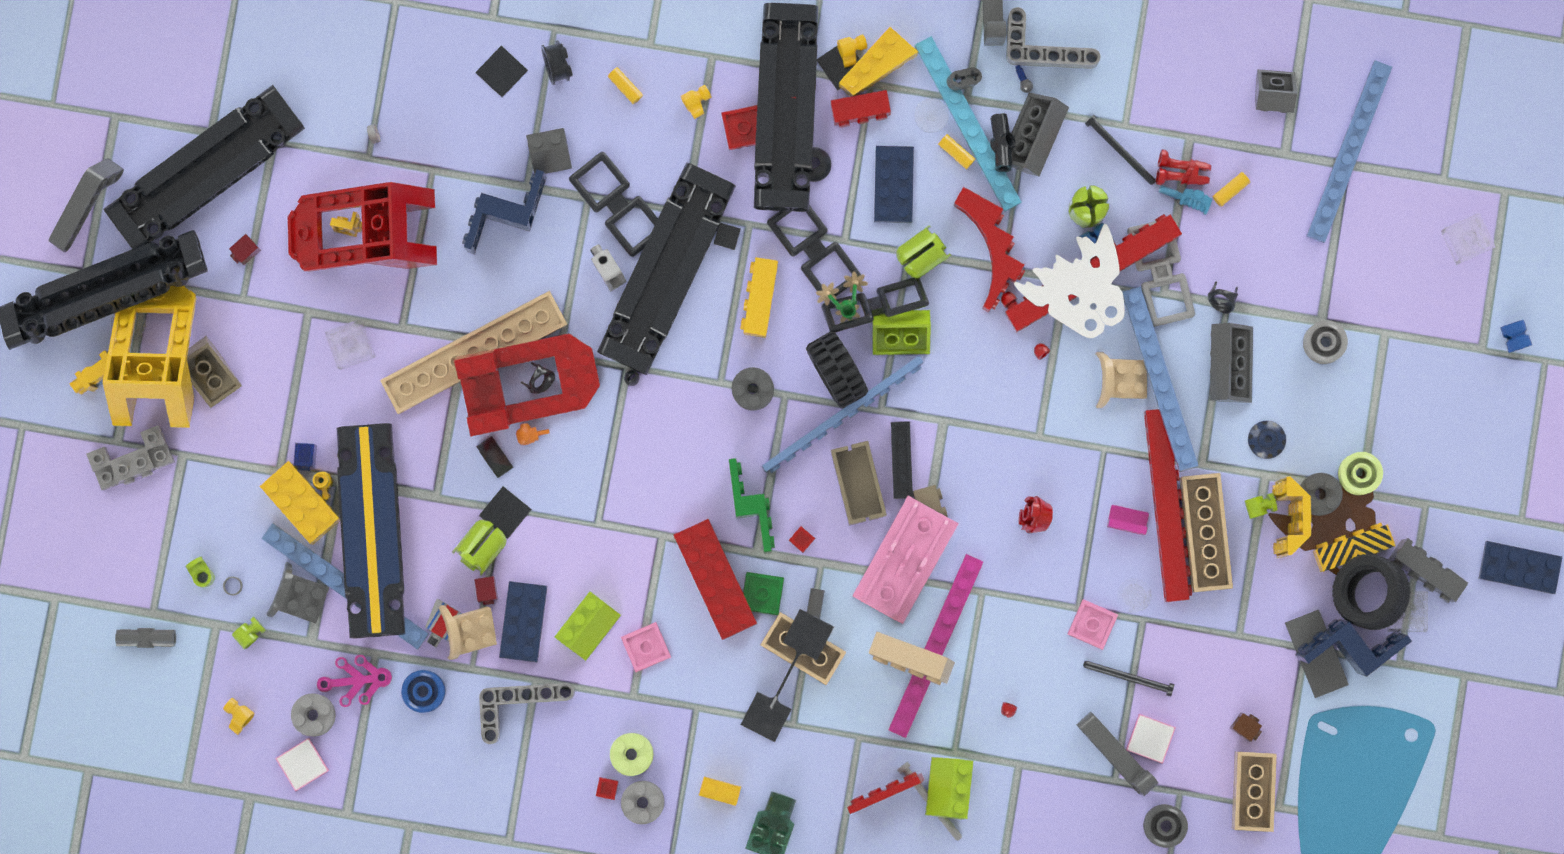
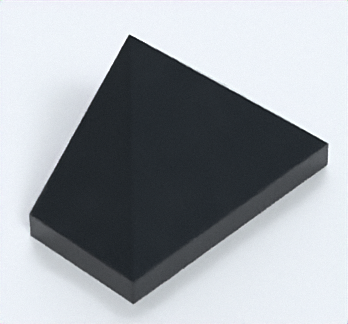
M493 436L476 446L497 478L514 468Z

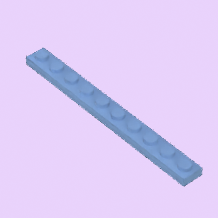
M1376 60L1372 64L1308 230L1307 237L1322 243H1325L1393 68L1392 66Z
M1141 287L1123 291L1124 303L1178 470L1183 472L1197 468L1199 465Z
M920 356L870 389L866 396L843 408L763 464L762 468L766 473L769 471L771 473L775 472L781 467L779 465L784 460L787 462L791 461L796 457L795 453L800 449L805 451L811 447V441L816 438L821 440L828 434L826 431L831 427L836 429L843 424L842 420L847 416L852 418L858 414V409L861 406L868 407L875 402L874 397L879 394L882 397L888 393L891 385L894 383L899 385L906 380L905 376L907 374L918 372L922 369L920 365L923 364Z
M272 523L261 539L346 599L344 573ZM354 604L355 606L361 609L360 604ZM405 617L406 634L398 636L418 650L429 633Z

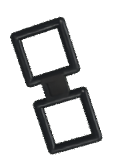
M602 151L569 177V181L594 212H599L607 206L613 215L605 221V226L629 256L634 257L644 249L650 235L635 247H632L614 224L637 205L654 226L658 218L640 196H636L628 203L622 193L630 187V183L607 154ZM602 161L621 185L596 203L578 179Z
M810 205L809 211L806 213L819 230L795 247H793L776 224L791 213V211H779L767 220L768 226L791 256L794 257L801 251H804L810 260L801 266V270L816 291L823 290L821 283L810 268L834 251L851 274L856 272L857 277L861 275L837 242H833L826 248L819 238L825 235L828 229ZM845 280L843 283L837 286L836 288L839 289V292L833 295L838 296L847 288H849L843 287V284L848 281Z
M910 278L879 287L876 290L878 296L867 299L866 295L862 292L856 294V301H860L865 316L836 325L830 309L836 308V306L831 301L828 305L823 303L821 308L829 331L836 333L871 323L874 320L873 316L884 313L886 317H892L928 306L929 300L920 278ZM915 285L920 298L919 301L890 308L885 293ZM852 295L837 299L836 301L840 303L844 300H851Z

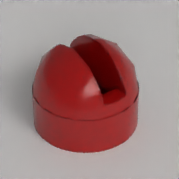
M1009 291L1001 296V302L1005 308L1018 300Z
M1042 343L1034 347V354L1038 360L1043 359L1051 351L1048 346Z
M1003 702L1001 713L1003 716L1010 718L1015 715L1018 707L1011 703Z

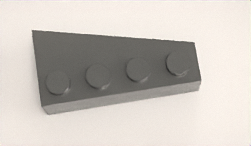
M1409 538L1402 539L1388 559L1407 571V576L1411 579L1423 582L1424 588L1431 592L1436 591L1439 593V598L1447 603L1456 602L1468 585V582L1451 569L1442 568L1443 564L1436 558H1428L1426 551L1421 547H1413V541Z

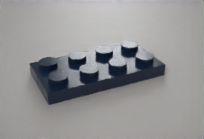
M876 146L874 222L912 223L913 146Z
M1485 541L1478 579L1556 594L1563 556Z
M509 581L499 658L538 662L548 586Z

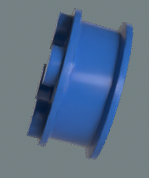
M418 670L406 677L401 688L402 699L406 706L419 713H427L437 709L442 704L446 692L443 680L436 673L428 670ZM421 686L428 688V694L425 697H421L418 693Z

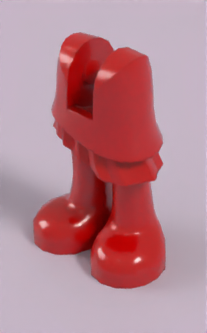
M1161 149L1158 159V167L1161 168H1158L1156 173V185H1163L1167 180L1181 181V185L1184 183L1186 185H1206L1210 183V177L1200 176L1198 171H1211L1212 165L1196 159H1191L1190 161L1172 159L1169 157L1167 150ZM1163 168L1183 169L1185 173L1168 171Z

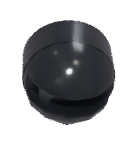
M630 370L625 373L624 380L627 385L635 386L638 384L640 377L636 371ZM633 374L636 375V376H635L634 378H632L630 381L627 380V379H628L630 376H632Z

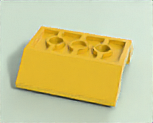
M1292 477L1282 478L1272 486V493L1276 496V501H1291V504H1288V515L1291 516V523L1288 524L1289 535L1278 538L1276 543H1273V553L1276 554V558L1292 555L1311 536V496Z

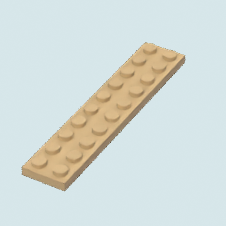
M548 291L380 381L399 415L461 382L456 373L454 363L456 357L540 340L568 324L551 292Z

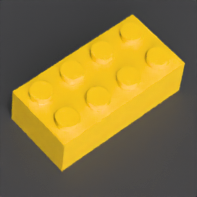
M290 461L286 462L259 486L312 545L340 522L339 515Z

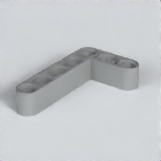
M1019 7L1013 8L1010 11L1007 23L1006 59L1011 65L1092 69L1098 65L1101 56L1099 51L1093 48L1025 45L1026 13ZM1019 14L1022 20L1016 22L1012 19V15ZM1017 32L1021 35V39L1014 40L1011 34ZM1017 51L1020 54V58L1013 59L1010 53ZM1036 52L1039 55V59L1032 60L1029 54ZM1055 53L1058 56V60L1052 61L1048 55ZM1075 54L1077 61H1069L1067 55ZM1087 55H1094L1096 61L1093 63L1087 61Z
M560 683L483 689L479 695L482 740L487 744H494L500 739L499 705L568 701L575 695L574 687L571 684ZM565 686L571 689V694L567 698L561 695V689ZM546 687L552 691V695L548 699L543 698L541 694L542 690ZM525 689L532 691V697L529 700H525L522 696V692ZM506 690H510L513 693V698L510 701H506L503 698V693ZM487 691H491L494 695V699L491 702L484 700V694ZM489 710L495 714V718L491 722L485 719V713ZM488 730H493L496 733V738L493 741H489L486 738Z

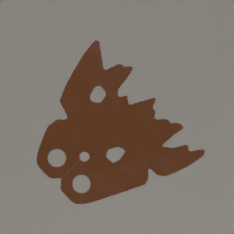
M1364 470L1362 471V476H1357L1358 478L1363 479L1365 477ZM1342 487V500L1336 510L1322 516L1311 514V523L1313 524L1311 536L1299 548L1304 551L1317 549L1316 545L1327 542L1330 545L1335 543V538L1344 535L1346 539L1353 537V532L1361 529L1364 532L1370 531V526L1376 524V514L1373 509L1366 507V505L1372 502L1374 498L1373 491L1365 495H1354ZM1319 489V499L1322 500L1325 497V492ZM1269 513L1268 516L1285 536L1289 535L1288 524L1291 523V516ZM1349 518L1355 523V529L1351 532L1346 530V521ZM1335 567L1329 569V571L1337 576L1339 568Z

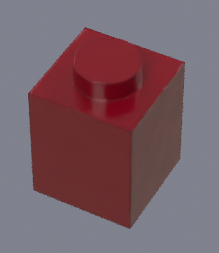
M247 234L229 248L232 252L230 257L237 264L241 262L243 265L261 251Z
M495 577L474 579L477 601L479 603L482 602L483 606L494 604V600H498Z

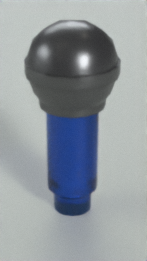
M1020 65L1015 66L1020 80V89L1024 93L1030 92L1033 89V83L1027 79Z

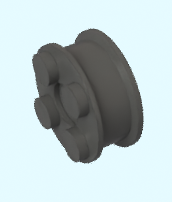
M755 367L741 370L733 379L732 395L737 404L742 408L751 411L760 410L766 407L772 400L774 384L771 377L764 370ZM756 384L758 392L750 394L747 391L748 386Z
M1312 474L1304 479L1300 485L1311 496V514L1322 516L1336 510L1341 503L1342 487L1338 480L1330 474ZM1317 489H1322L1325 492L1324 499L1316 498L1315 492Z
M1161 804L1148 811L1144 818L1143 829L1150 842L1159 847L1170 848L1184 840L1188 830V823L1180 809L1172 805ZM1165 820L1169 821L1171 825L1170 829L1166 832L1161 829V823Z

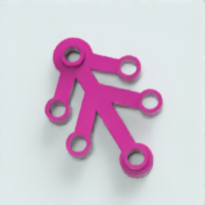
M357 655L354 660L355 664L363 666L372 674L364 676L351 666L346 658L339 657L336 659L335 665L340 669H344L353 677L332 680L329 677H321L317 681V688L321 692H328L332 687L353 685L349 692L339 700L341 706L348 707L365 683H372L367 692L359 696V702L367 705L379 687H386L390 684L392 680L391 672L386 668L377 669L367 661L364 655ZM359 657L364 658L363 664L357 662ZM340 659L345 661L342 667L338 665ZM380 674L385 675L384 681L379 680L378 677ZM322 681H327L328 686L326 688L321 686ZM364 695L368 697V701L366 703L362 702L361 700L362 696ZM345 697L349 699V703L347 705H344L342 703V700Z

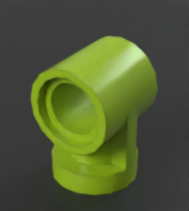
M1273 493L1267 494L1265 499L1261 495L1244 501L1250 519L1268 514L1267 510L1269 509L1271 512L1278 510Z
M202 556L185 566L197 586L209 587L213 584L215 580L214 573L209 569ZM203 572L208 575L205 583H201L199 580V576Z
M254 616L250 619L252 622L250 625L244 623L232 633L233 638L244 650L259 638L257 635L259 631L262 634L266 631Z

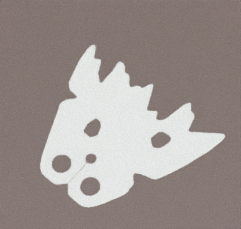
M1107 224L1103 225L1095 244L1087 237H1076L1083 256L1081 260L1075 258L1074 263H1070L1056 254V263L1053 264V269L1047 267L1042 269L1034 268L1032 271L1038 276L1044 286H1036L1028 281L1025 285L1014 282L1015 287L1036 306L1049 304L1048 312L1052 317L1087 338L1098 336L1104 331L1105 325L1114 326L1124 318L1123 293L1118 286L1112 285L1113 280L1120 272L1113 237ZM1097 256L1099 258V268L1091 266L1090 259ZM1073 294L1077 296L1079 304L1073 306L1069 302L1068 295ZM1092 303H1095L1097 305V308L1095 310H1092L1090 308V305ZM1114 306L1117 309V315L1114 318L1106 316L1105 310L1107 307ZM1088 319L1096 321L1097 327L1095 330L1089 331L1085 328V322Z

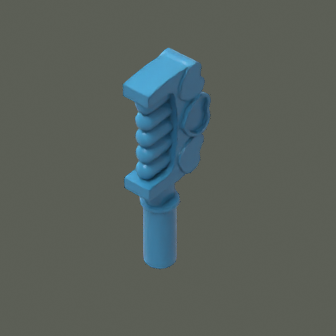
M1160 185L1158 190L1160 193L1180 200L1179 205H1187L1192 207V209L1196 208V210L1203 212L1204 215L1207 214L1211 206L1212 198L1204 195L1203 191L1185 189L1181 193L1178 190L1176 191Z

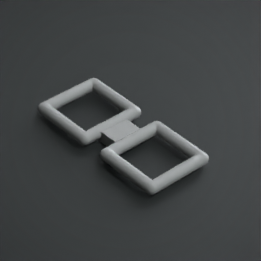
M1156 221L1129 227L1127 233L1128 235L1132 233L1134 236L1139 233V228L1146 224L1151 226ZM1176 239L1169 243L1172 256L1143 263L1141 259L1135 263L1136 269L1140 272L1151 270L1153 280L1142 283L1141 288L1153 327L1195 316L1185 274L1172 275L1170 264L1181 261ZM1179 282L1187 311L1157 318L1150 289Z

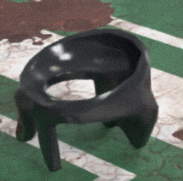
M1215 281L1208 293V301L1217 311L1225 314L1231 313L1235 308L1238 287L1235 288L1234 293L1223 289H1216L1217 281ZM1221 294L1229 299V301L1221 303L1214 296Z
M531 362L536 367V370L529 381V385L523 381L521 384L526 386L531 393L539 394L545 392L555 381V374L540 364ZM543 374L544 380L539 387H535V381Z

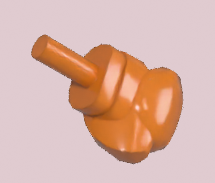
M524 423L516 431V437L520 445H528L538 441V436L549 434L550 432L549 429L537 431L536 427L531 428L528 423Z

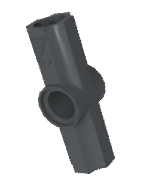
M155 628L116 630L115 642L116 646H137V648H154V646L172 647L176 644V630H155Z

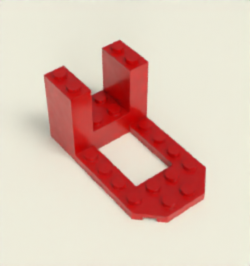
M386 182L301 195L297 201L299 204L287 216L288 253L292 259L300 264V268L306 272L363 264L403 269L437 265V246L407 242V212L435 208V189ZM361 207L362 244L323 249L322 213Z
M570 333L459 356L454 360L457 377L461 381L468 415L466 419L470 437L509 429L510 424L585 409L600 387L592 348ZM555 356L562 394L506 405L498 368Z

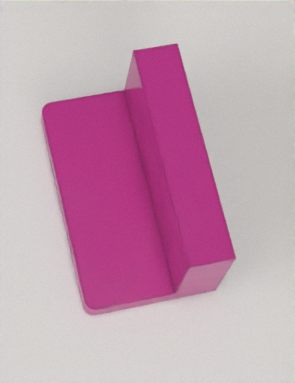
M1112 505L1107 527L1146 535L1149 513Z

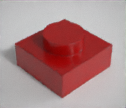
M800 526L788 541L804 553L816 538Z
M599 777L596 796L615 800L619 781Z

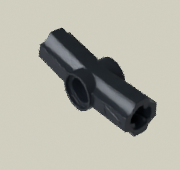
M994 114L990 118L993 132L990 146L995 153V170L998 172H1009L1012 168V148L1016 145L1015 138L1010 133L1007 114Z

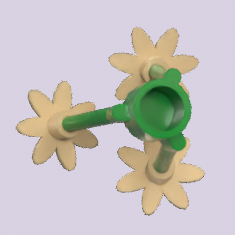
M852 272V277L844 276V279L848 282L844 283L843 287H850V292L852 293L851 300H844L838 303L836 296L833 294L839 292V289H833L834 283L832 282L828 287L822 284L823 291H816V294L820 296L817 302L824 301L825 305H828L831 300L838 310L835 314L842 315L841 323L846 319L848 321L853 320V317L859 318L860 315L856 312L859 308V305H856L857 290L863 292L861 286L868 285L866 281H862L865 275L862 274L857 277L856 272Z

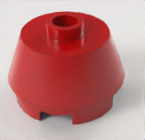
M1038 496L1026 497L1024 500L1026 502L1024 510L1020 509L1018 523L1023 526L1021 530L1027 533L1045 532L1053 519L1052 506Z

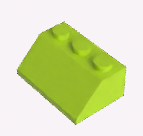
M912 310L892 317H886L884 313L873 316V355L930 354V310Z
M589 591L555 635V638L586 661L621 615Z
M931 757L925 815L959 820L968 818L974 761Z

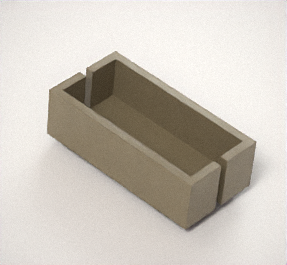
M868 441L852 444V450L848 451V446L830 451L849 526L866 522L867 517L871 521L887 516Z

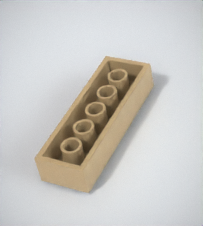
M1214 473L1180 477L1192 593L1232 589L1233 583L1221 474Z

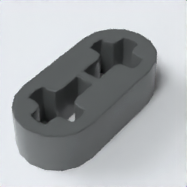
M975 67L962 69L951 73L946 82L950 89L961 90L977 85L982 79V73ZM971 74V76H975V79L967 77ZM954 78H955V80L961 79V81H960L959 83H957V82H954L953 79H954Z

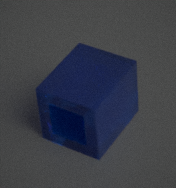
M295 443L293 466L299 467V471H310V468H315L317 445Z

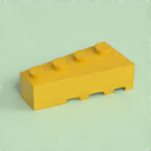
M889 27L839 82V87L850 97L860 95L875 83L917 57L918 51L895 30Z

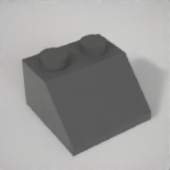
M1257 69L1255 89L1256 110L1294 113L1297 99L1295 72Z
M564 128L526 135L534 174L536 170L547 174L572 169Z

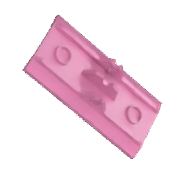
M908 495L856 588L853 597L903 624L959 523Z

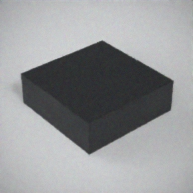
M719 223L714 244L735 250L741 228Z

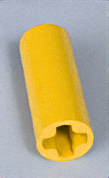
M618 67L608 74L607 77L632 104L637 103L643 97V94Z
M948 134L938 143L943 150L966 170L976 160Z
M1241 172L1212 197L1222 207L1251 182Z

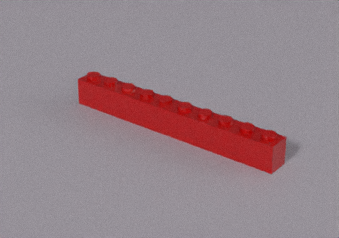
M1171 214L1159 216L1155 219L1156 223L1151 226L1149 224L1142 226L1138 229L1139 233L1134 236L1132 233L1122 238L1123 242L1116 245L1114 243L1118 257L1119 272L1182 235ZM1097 256L1090 259V264L1093 268L1100 267V260ZM1073 294L1068 295L1069 302L1077 298ZM1024 296V301L1017 304V302H1014L1007 306L1005 315L1017 333L1048 315L1049 304L1036 306Z
M1159 409L1144 411L1164 603L1190 600L1189 596H1192L1191 584H1188L1187 577H1190V568L1185 562V558L1188 557L1187 546L1183 544V538H1186L1185 527L1181 526V519H1184L1183 508L1179 507V500H1182L1181 489H1177V481L1180 480L1179 470H1175L1176 460Z

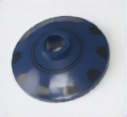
M1261 421L1251 428L1248 434V445L1256 456L1263 459H1271L1278 456L1284 450L1286 435L1279 424L1273 421ZM1265 436L1271 437L1270 443L1265 441Z

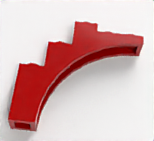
M963 186L953 206L966 214L977 226L988 247L992 265V276L989 294L982 309L989 312L991 308L996 309L1000 301L997 297L1000 292L1005 293L1009 286V283L1006 281L1009 280L1014 283L1016 279L1021 280L1025 273V270H1023L1025 264L1005 254V252L1010 253L1015 243L1012 242L1014 236L994 226L995 224L999 225L1004 217L1001 214L1003 208Z

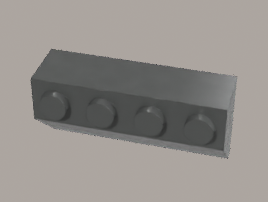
M1028 93L1011 133L1016 142L1015 147L1012 148V168L1040 177L1069 107L1053 97Z
M1234 323L1211 324L1210 400L1252 403L1253 326Z

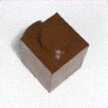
M1240 712L1230 727L1231 730L1249 742H1252L1253 739L1256 741L1262 733L1260 730L1262 725L1258 723L1260 720L1252 714L1247 716L1243 712Z

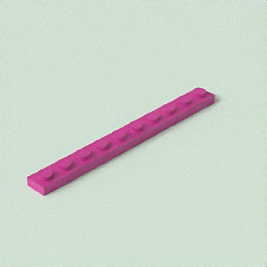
M968 554L965 555L924 647L925 650L943 655L983 565V561ZM912 675L890 724L889 731L904 738L907 737L930 685V681L926 680L927 676H923L922 679Z

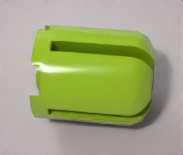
M1090 185L1088 190L1086 186L1078 189L1069 203L1068 213L1071 220L1082 228L1097 226L1103 221L1109 210V203H1106L1109 199L1108 195L1102 188L1095 185ZM1086 204H1090L1092 206V209L1090 210V208H1088Z
M930 225L896 250L898 261L901 265H904L935 244L904 267L908 275L913 278H921L952 256L950 253L948 255L945 253L944 249H946V246L935 232L931 233L929 231Z
M486 520L476 521L452 550L453 554L457 552L462 557L460 561L469 569L481 571L480 576L506 546L507 542L504 533L499 528H496L483 543L494 528V524Z

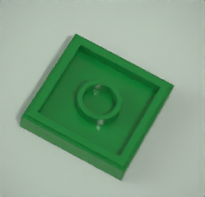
M746 572L743 594L752 612L779 615L784 577Z

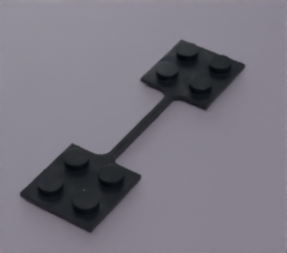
M799 609L782 642L794 648L796 656L774 697H768L757 691L740 725L773 742L776 741L792 710L778 701V696L801 654H806L816 660L819 658L834 626Z

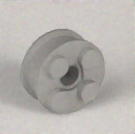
M1329 320L1319 321L1312 325L1306 331L1303 338V348L1306 355L1312 361L1319 364H1329L1336 361L1345 353L1348 345L1345 330L1338 323ZM1322 337L1329 339V347H1324L1321 344Z
M312 693L301 696L294 703L291 710L293 726L297 731L306 736H321L327 733L335 722L336 713L333 704L328 698L319 694ZM311 710L318 712V717L314 721L309 719V712Z
M638 781L628 786L621 798V808L624 815L631 822L648 824L661 815L665 802L664 796L660 788L654 783ZM640 797H645L648 800L647 807H639L637 801Z

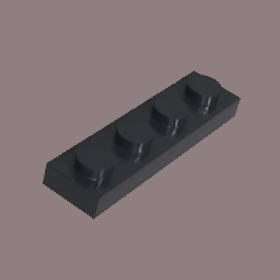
M910 421L891 422L893 499H906L908 495L913 498Z

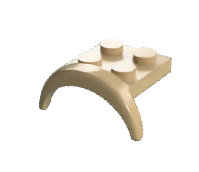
M1096 352L1095 355L1098 356L1102 368V391L1096 408H1103L1110 398H1147V371L1143 360L1110 359L1104 352Z
M439 606L449 638L450 654L447 657L449 660L457 659L459 655L497 644L490 607L452 616L446 606Z

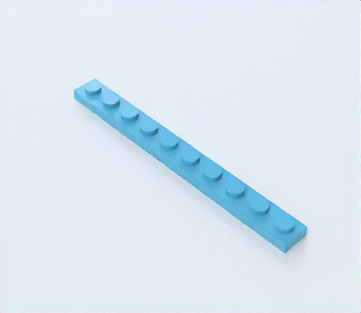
M932 36L915 44L919 56L1004 212L1021 204L1022 202L1006 172L995 170V153L991 149L990 143L962 91L952 90L948 87L946 81L951 71Z

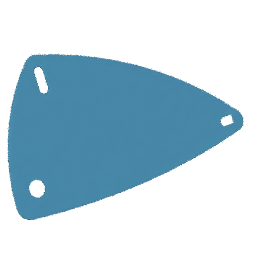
M1378 706L1341 707L1312 715L1308 721L1299 773L1298 828L1301 854H1381L1392 836L1421 774L1436 733L1434 724L1415 714ZM1324 722L1335 727L1337 734L1331 735L1319 729L1318 723ZM1410 728L1415 729L1418 733V738L1414 742H1409L1405 738V732Z

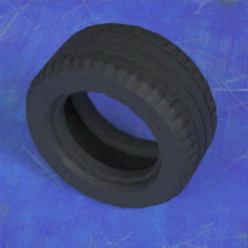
M1362 554L1347 561L1337 572L1333 582L1334 585L1332 586L1333 602L1341 617L1351 624L1364 629L1381 630L1396 623L1403 616L1406 608H1408L1410 602L1409 595L1411 594L1410 583L1408 582L1407 575L1395 562L1374 554ZM1380 572L1387 583L1386 599L1378 609L1371 612H1363L1355 600V590L1358 582L1367 574Z

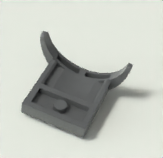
M286 562L278 590L267 612V616L273 617L279 610L317 623L329 587L293 575L292 564Z

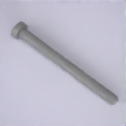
M906 762L897 771L900 774L903 772L906 776L912 773L909 769L911 765ZM921 783L914 786L926 802L927 790ZM938 817L955 840L958 841L962 838L960 832L949 818Z

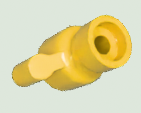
M863 34L856 36L855 39L846 37L837 40L838 51L843 60L844 67L856 64V50L862 51L868 48Z
M705 85L699 87L698 91L690 90L680 96L694 119L704 114L701 102L712 98Z
M318 472L313 476V484L318 490L322 491V498L324 500H330L331 495L328 490L333 486V478L327 472Z
M231 698L223 707L226 713L232 714L229 728L237 735L242 732L243 728L255 715L247 706H239L238 701L234 698Z

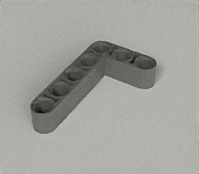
M982 0L984 46H1002L1006 40V21H1003V0Z
M109 158L89 167L80 179L48 241L61 251H68L102 189L116 183L122 176L124 169Z
M1089 712L1076 724L1139 795L1145 796L1159 783L1148 770L1143 769L1092 712Z

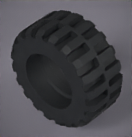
M828 332L807 345L806 351L830 395L840 408H845L867 395L868 388L862 375L835 332Z

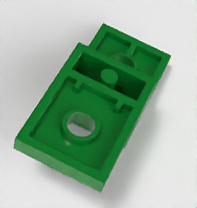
M736 458L729 459L736 519L759 516L764 554L772 553L771 549L775 548L774 536L769 535V529H773L771 517H767L766 512L770 510L769 497L765 498L764 494L741 496V494H745L743 481L739 482V475H742L741 462L737 463Z

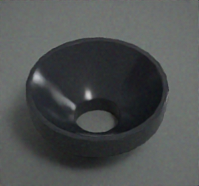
M813 147L812 158H818L820 165L817 168H812L810 181L817 182L826 178L830 173L831 159L826 151Z

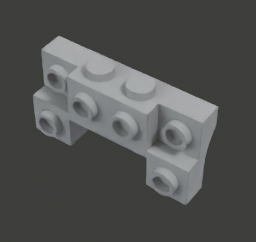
M160 426L140 432L145 447L111 460L106 447L86 454L101 490L104 491L122 483L124 485L135 482L137 477L142 476V478L151 476L153 471L175 463Z

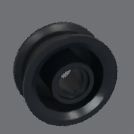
M557 40L556 44L545 47L544 44L541 45L544 64L551 84L555 85V82L564 79L570 81L573 73L566 61L568 54L563 44Z

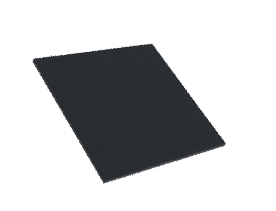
M501 45L475 73L496 93L503 97L528 70Z
M837 46L817 59V62L837 91L841 89L839 82L854 65L844 67ZM856 53V63H857V62L860 60V58H859V56H858L857 53Z
M502 486L479 516L483 520L494 524V529L499 528L508 539L532 509Z

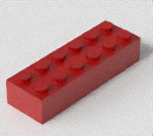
M709 519L674 534L673 536L721 639L725 640L757 625L756 619Z

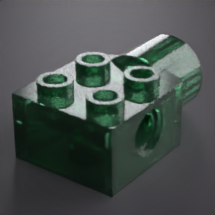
M771 791L765 810L757 812L745 849L759 854H785L795 825L790 818L796 799Z

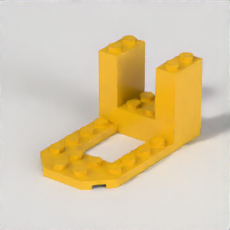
M170 286L169 291L162 295L115 313L103 377L104 392L113 426H132L137 398L165 400L170 427L190 428L195 397L187 355L197 298L196 294L191 290L189 291L185 286ZM137 313L173 314L166 354L130 353Z

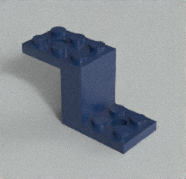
M536 170L535 174L532 173L529 182L531 189L530 192H526L523 201L525 206L481 193L480 197H476L474 203L476 211L474 215L470 216L468 222L470 230L469 233H465L462 241L465 250L475 255L486 219L530 232L547 179L545 173L540 170Z
M1335 619L1328 624L1329 628L1324 632L1316 633L1313 636L1314 640L1309 644H1302L1297 649L1298 652L1295 656L1299 661L1309 664L1335 644L1356 673L1367 677L1411 643L1412 640L1406 634L1393 632L1386 637L1387 641L1381 645L1377 644L1370 650L1350 622Z

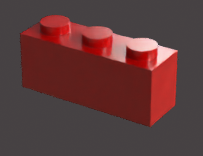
M887 90L830 100L834 126L839 125V128L850 126L852 122H857L858 124L868 123L869 119L874 118L877 121L885 120L888 118L887 116L891 115Z

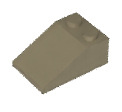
M207 336L189 347L187 363L192 385L210 408L242 387L237 377Z

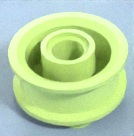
M1353 453L1347 456L1339 466V482L1351 494H1368L1377 489L1383 479L1382 465L1370 453ZM1358 468L1363 469L1365 472L1363 479L1358 478L1356 475Z
M637 733L621 735L613 742L610 749L611 763L623 775H639L645 772L653 761L654 752L651 743L647 738ZM629 749H634L637 752V757L634 760H630L627 757Z

